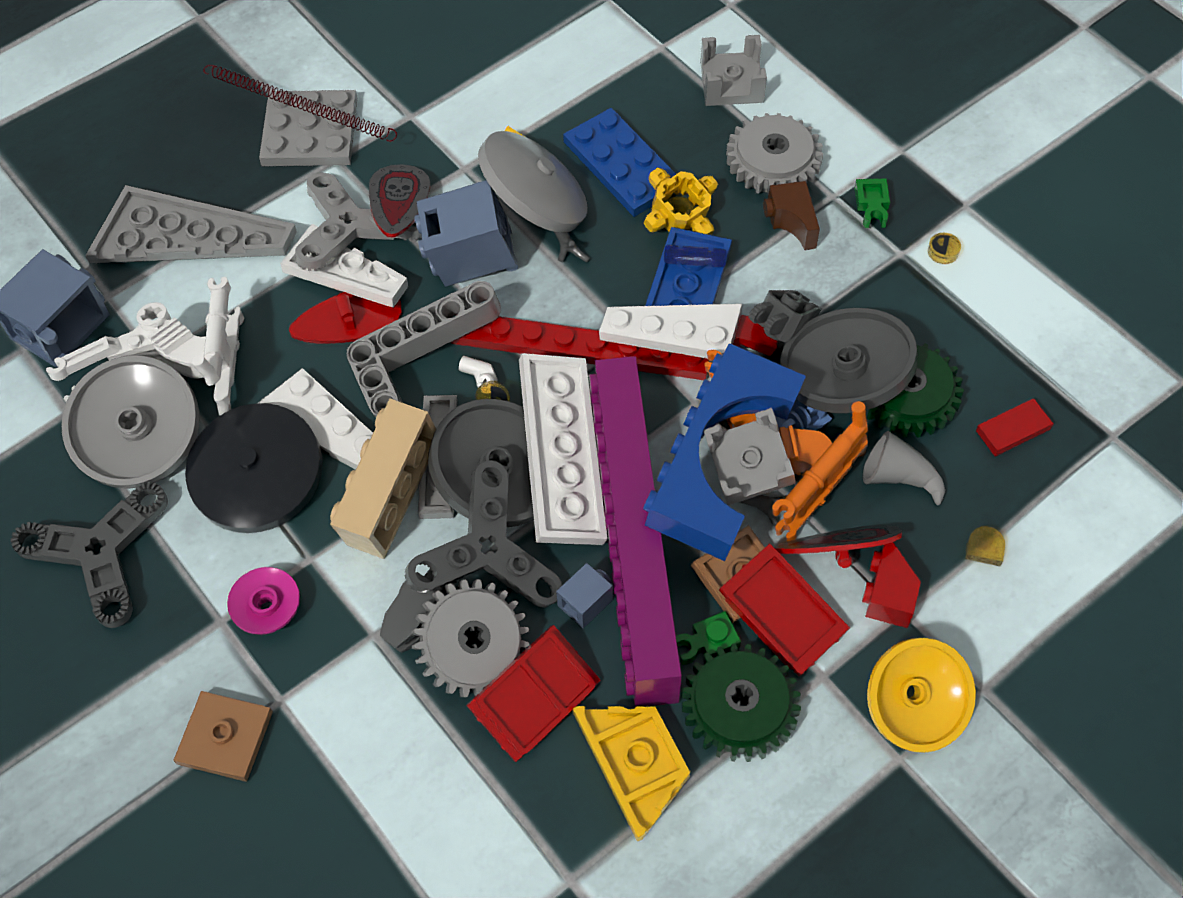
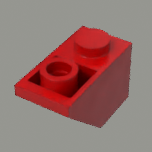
M892 542L883 545L881 552L874 551L869 571L876 574L873 583L867 581L862 602L868 604L865 617L908 628L914 614L921 581Z

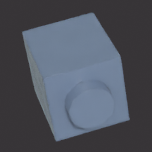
M586 563L556 591L558 607L580 627L584 628L613 601V583L601 569L594 570Z

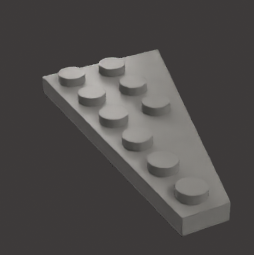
M125 185L85 256L89 263L286 255L297 230L293 223Z

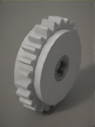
M765 113L763 117L754 116L751 122L744 120L743 128L736 126L735 134H730L726 152L727 165H730L731 174L737 173V182H745V188L752 187L756 189L758 194L761 191L769 193L770 185L806 181V183L807 181L813 182L815 174L820 172L823 159V145L818 143L819 135H811L812 127H805L803 120L796 121L793 119V116H781V113H777V115Z
M465 579L459 581L458 590L450 583L445 585L446 595L439 590L432 593L436 602L433 604L432 602L425 601L422 604L428 612L426 615H416L415 619L422 623L421 628L413 629L411 633L420 636V642L413 644L412 649L421 650L422 655L415 661L416 664L426 662L428 667L423 672L424 677L434 674L436 676L433 683L435 687H439L445 682L447 683L446 693L453 694L456 688H459L460 697H468L470 689L473 690L475 696L479 694L483 687H486L520 655V648L529 647V642L521 640V634L529 632V628L520 627L519 621L525 617V614H515L513 611L518 602L515 600L507 603L505 601L508 594L506 590L495 594L494 583H490L485 589H482V582L477 579L473 582L472 587L469 588L468 582ZM475 631L474 640L477 644L467 646L465 643L468 638L464 633Z

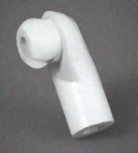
M467 356L461 358L459 371L473 375L477 387L482 392L490 393L491 386L497 387L498 379L490 363Z

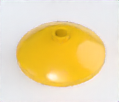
M929 638L907 639L888 649L874 666L867 689L869 712L879 732L894 745L912 752L936 751L955 741L967 727L972 717L976 700L974 678L964 658L948 644ZM913 686L914 694L908 698L907 689Z

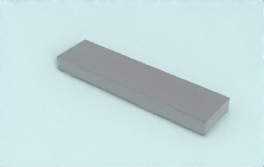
M457 395L424 396L423 410L429 413L436 429L443 418L458 407ZM428 463L419 482V519L454 518V509L443 499L434 485Z

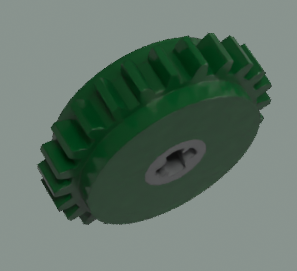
M924 343L922 346L916 345L918 354L917 369L906 388L888 402L869 409L867 419H877V427L879 429L885 425L892 434L895 431H901L903 437H907L909 432H914L917 438L921 437L923 430L932 435L936 426L944 429L947 420L952 421L956 411L958 412L964 389L960 388L963 379L962 377H955L958 368L957 366L949 367L950 358H942L939 355L940 350L938 348L934 351L928 349L927 343Z
M732 644L731 650L728 653H725L721 646L717 647L715 658L709 653H705L703 659L704 666L697 662L694 663L693 672L695 675L687 674L686 684L689 687H684L682 690V698L687 700L682 702V712L690 713L685 718L686 726H696L692 737L697 739L703 736L705 738L703 742L705 750L712 745L716 746V756L719 758L724 751L730 752V759L735 762L738 754H744L746 762H751L752 753L757 752L759 757L764 759L766 758L767 747L774 752L779 751L780 743L778 739L786 743L789 741L791 733L788 729L795 730L798 721L794 717L799 716L801 706L794 704L799 702L801 693L799 691H791L795 688L797 680L796 678L786 679L789 667L785 665L778 668L776 666L778 656L776 655L769 660L764 657V648H761L757 654L751 653V644H747L744 651H738L736 644ZM735 698H742V703L745 700L748 701L747 706H740V701L735 704Z

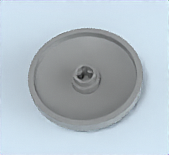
M497 131L490 134L480 146L478 160L484 177L496 194L520 216L539 227L554 232H570L584 220L588 207L581 186L566 166L544 147L525 136L508 131Z
M147 356L114 358L89 371L72 390L62 416L64 445L75 465L86 475L104 485L131 489L141 486V483H156L175 471L189 455L199 430L198 402L188 382L168 364Z

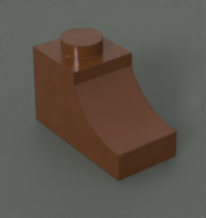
M806 181L770 185L768 199H764L763 208L765 217H770L773 229L780 228L793 234L800 241L804 250L816 249L820 228Z

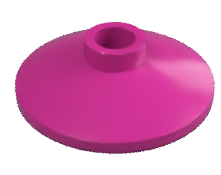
M273 567L257 568L242 575L232 586L227 600L228 612L236 626L243 631L258 635L269 634L283 628L292 620L299 607L300 593L294 579L285 571ZM272 602L269 608L261 609L263 603Z

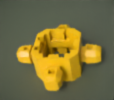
M656 168L649 174V182L656 190L652 202V210L644 221L645 227L650 232H657L664 227L670 232L671 227L684 230L692 229L693 232L712 235L714 227L706 215L711 205V195L718 186L713 176H704L697 180L692 173L680 171L670 178L671 176L664 169ZM673 193L676 195L681 193L683 196L688 194V200L693 206L698 205V207L693 209L689 215L687 213L681 215L680 212L674 214L673 206L668 201L666 203L664 201L669 199Z

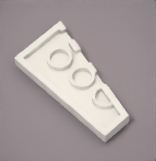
M314 224L310 225L280 263L283 273L393 308L408 288L407 277L377 260L371 262L364 257L363 252L356 248L350 250L346 247L335 258L332 257L325 267L323 266L322 269L317 268L316 271L314 269L308 271V268L303 270L302 267H298L295 249L318 228ZM310 252V255H308L307 253L306 256L316 257L318 255H316V253L312 254V252Z
M742 304L607 307L599 330L600 340L708 359V350H717L723 355L728 344H733L742 313Z
M303 368L259 402L279 405L298 414L312 429L321 449L329 452L331 457L356 470L361 460V448L367 439H371L373 432Z

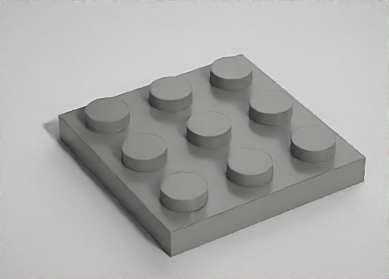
M356 90L288 91V95L290 92H292L293 96L297 94V99L299 96H302V100L307 98V102L311 99L312 103L316 101L317 105L321 103V108L323 105H326V110L330 106L331 111L335 108L336 113L338 110L341 111V114L345 112V118L350 113V120L353 115L356 117ZM268 97L259 156L261 165H351L354 129L351 126L347 127L336 121L333 122L322 116H317V114L314 115L312 112L308 113L303 111V109L294 108L293 105L289 106L279 102V100L275 101L274 98L270 99Z

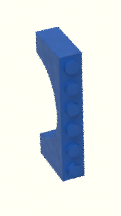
M730 343L723 355L716 354L709 370L714 375L711 381L704 379L696 397L701 400L698 408L691 406L683 424L689 428L685 435L678 433L670 453L675 455L672 464L665 461L659 473L657 481L662 483L658 492L651 490L643 507V510L649 512L645 526L723 561L728 556L745 515L724 503L714 493L703 474L699 458V444L705 435L703 430L714 427L719 422L733 416L755 414L769 408L773 409L775 417L787 420L806 377Z

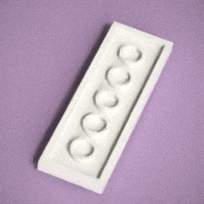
M522 353L519 359L536 542L603 545L607 540L586 358Z

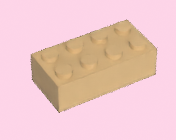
M389 399L385 409L382 408L378 412L375 420L376 428L372 437L364 442L360 452L361 460L356 470H352L348 475L344 496L341 502L338 501L334 505L330 515V525L347 546L382 559L386 557L428 465L429 447L436 431L427 411L393 399Z

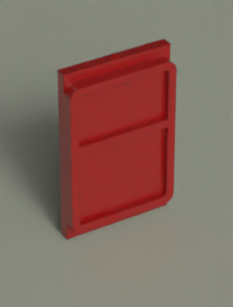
M770 543L751 561L744 564L742 569L719 589L728 605L769 649L778 656L782 663L787 665L798 676L802 675L810 666H813L815 661L834 643H837L840 637L850 629Z
M551 625L466 706L476 716L477 721L481 722L501 745V749L505 750L514 762H517L564 719L601 680L554 625Z

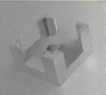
M747 35L745 37L744 52L715 54V37L702 38L700 66L706 106L764 103L767 76L765 68H760V35Z
M772 408L755 413L756 421L726 431H722L721 425L703 430L728 505L796 484L795 475L790 460L787 457Z

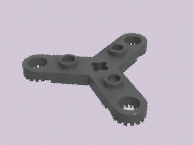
M488 460L482 462L474 470L471 478L468 534L414 557L405 568L404 576L407 580L406 583L416 592L427 593L484 569L514 592L521 594L529 602H532V605L538 606V608L551 606L557 602L556 591L562 586L561 580L554 572L506 538L508 473L504 466L496 461ZM484 471L494 472V475H497V487H489L483 482L482 473ZM488 539L492 543L490 546L492 551L484 554L481 552L483 545L480 542ZM424 564L431 568L430 570L433 571L432 575H434L431 582H422L418 579L415 572L417 565ZM538 580H545L544 582H548V585H551L552 594L549 598L538 594L536 590V582Z
M155 482L141 483V486H136V489L125 500H121L92 529L27 522L26 525L21 524V527H17L15 529L16 532L12 533L11 545L18 555L25 559L82 566L95 617L105 627H119L130 619L133 612L119 554L166 509L168 503L164 490ZM146 495H157L156 503H152L153 506L143 507L140 505L141 500ZM38 534L40 539L37 540L38 543L36 542L35 546L31 545V548L29 546L27 548L22 546L26 537ZM100 543L103 546L100 548L101 553L94 555L92 552L95 548L94 545ZM112 602H121L122 606L119 613H115V616L111 615V617L104 615L107 605Z

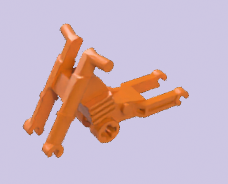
M708 350V360L713 361L716 354L721 353L717 350ZM707 361L705 362V369L712 379L714 374L709 372L712 362ZM857 401L852 404V423L833 443L825 434L819 431L793 429L792 425L788 426V428L780 427L779 433L794 474L801 475V472L804 473L802 474V479L784 499L777 500L772 506L774 516H778L781 511H787L783 515L784 518L775 526L776 535L780 536L783 531L789 530L786 534L787 541L795 540L798 536L797 531L819 506L824 505L826 497L849 472L854 461L858 457L865 455L868 446L866 435L868 425L866 406L863 402ZM742 414L728 418L726 421L730 429L756 421L755 414Z

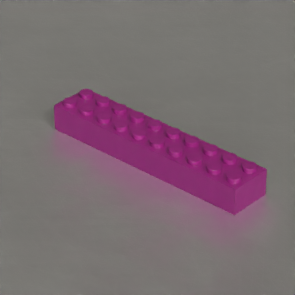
M636 356L595 360V374H589L590 397L594 414L595 439L598 447L599 470H601L602 498L605 503L606 531H608L609 558L613 568V590L617 601V623L621 633V656L625 664L626 695L634 696L635 708L637 706L647 707L679 703L681 669L662 537L660 532L645 526L649 512L643 510L651 490L655 491Z

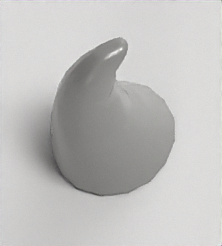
M887 431L883 434L866 460L863 469V482L865 484L902 483L923 487L932 495L934 503L940 505L945 494V487L942 477L932 463L920 452L891 432Z

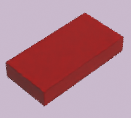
M1033 398L979 424L976 432L996 457L1051 430L1054 423Z

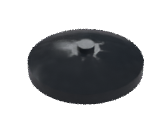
M267 403L243 405L220 415L199 434L189 452L186 463L187 489L199 511L215 525L238 533L267 531L286 523L309 503L321 479L323 467L322 452L318 439L310 426L295 412L279 405Z

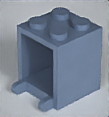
M487 180L417 201L418 215H415L414 218L419 233L422 234V240L418 241L422 257L429 259L433 275L439 276L445 287L503 269L507 271L518 269V262L514 255L511 239V226L495 191Z
M44 249L34 256L0 289V323L9 338L56 368L58 366L54 359L57 357L61 358L75 351L110 314L104 304V296L96 289L94 285L96 281L88 271L83 268L78 270L72 267L63 256L59 254L54 256Z

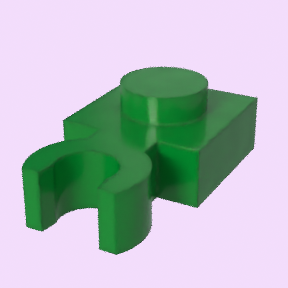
M887 178L856 179L854 189L857 211H865L863 218L864 227L869 228L871 219L877 218L881 222V228H885L888 220L887 210L890 205Z
M726 611L693 624L692 631L694 635L679 634L676 636L677 648L682 645L690 648L688 653L680 656L682 665L692 663L697 658V654L701 652L704 654L709 653L715 658L717 647L721 646L725 653H728L731 650L732 644H736L737 648L741 646V640Z

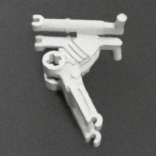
M222 277L220 279L221 283L216 285L213 278H210L207 282L211 296L209 313L205 321L207 325L206 336H195L175 317L171 319L163 304L157 302L149 303L138 311L136 317L139 325L133 331L116 338L105 336L61 358L57 357L54 359V362L58 368L48 367L46 372L52 380L59 381L106 357L108 360L123 356L155 358L174 368L180 375L197 379L205 378V382L209 386L215 384L214 400L217 403L220 416L231 410V387L234 383L236 355L240 346L238 340L239 325L243 323L244 316L240 307L234 309V314H229L228 300L231 286L227 277ZM68 395L64 396L65 402H67Z

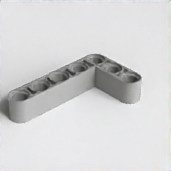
M486 281L474 282L350 344L346 353L347 359L369 409L375 418L382 408L385 409L389 399L403 403L391 378L390 371L498 318L501 313V305L490 283Z

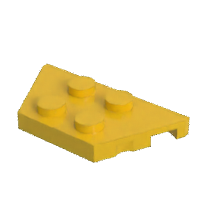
M577 706L573 708V714L637 842L642 840L689 779L690 771L656 707L637 706L634 709H627L623 706H608V709H585V706Z

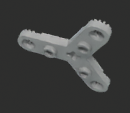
M321 172L308 177L307 193L312 197L316 207L326 221L295 249L296 263L303 270H306V268H308V271H311V269L316 271L317 268L322 269L332 257L335 258L355 238L384 240L404 238V240L410 239V241H413V239L416 241L418 237L422 238V234L419 233L417 227H410L397 237H387L377 227L371 209L358 208L335 176ZM319 184H320V186H322V184H324V186L327 185V187H324V188H320V187H318V186H319ZM310 252H312V254L316 253L318 256L307 257L306 255L307 253L310 255Z

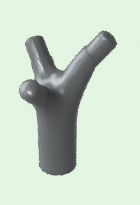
M554 232L560 242L558 261L563 262L567 252L573 253L586 263L589 261L590 258L576 246L568 232Z
M759 495L739 503L758 508L769 517L772 525L776 526L779 521L773 515L772 506L777 500L784 498L782 496L768 497Z

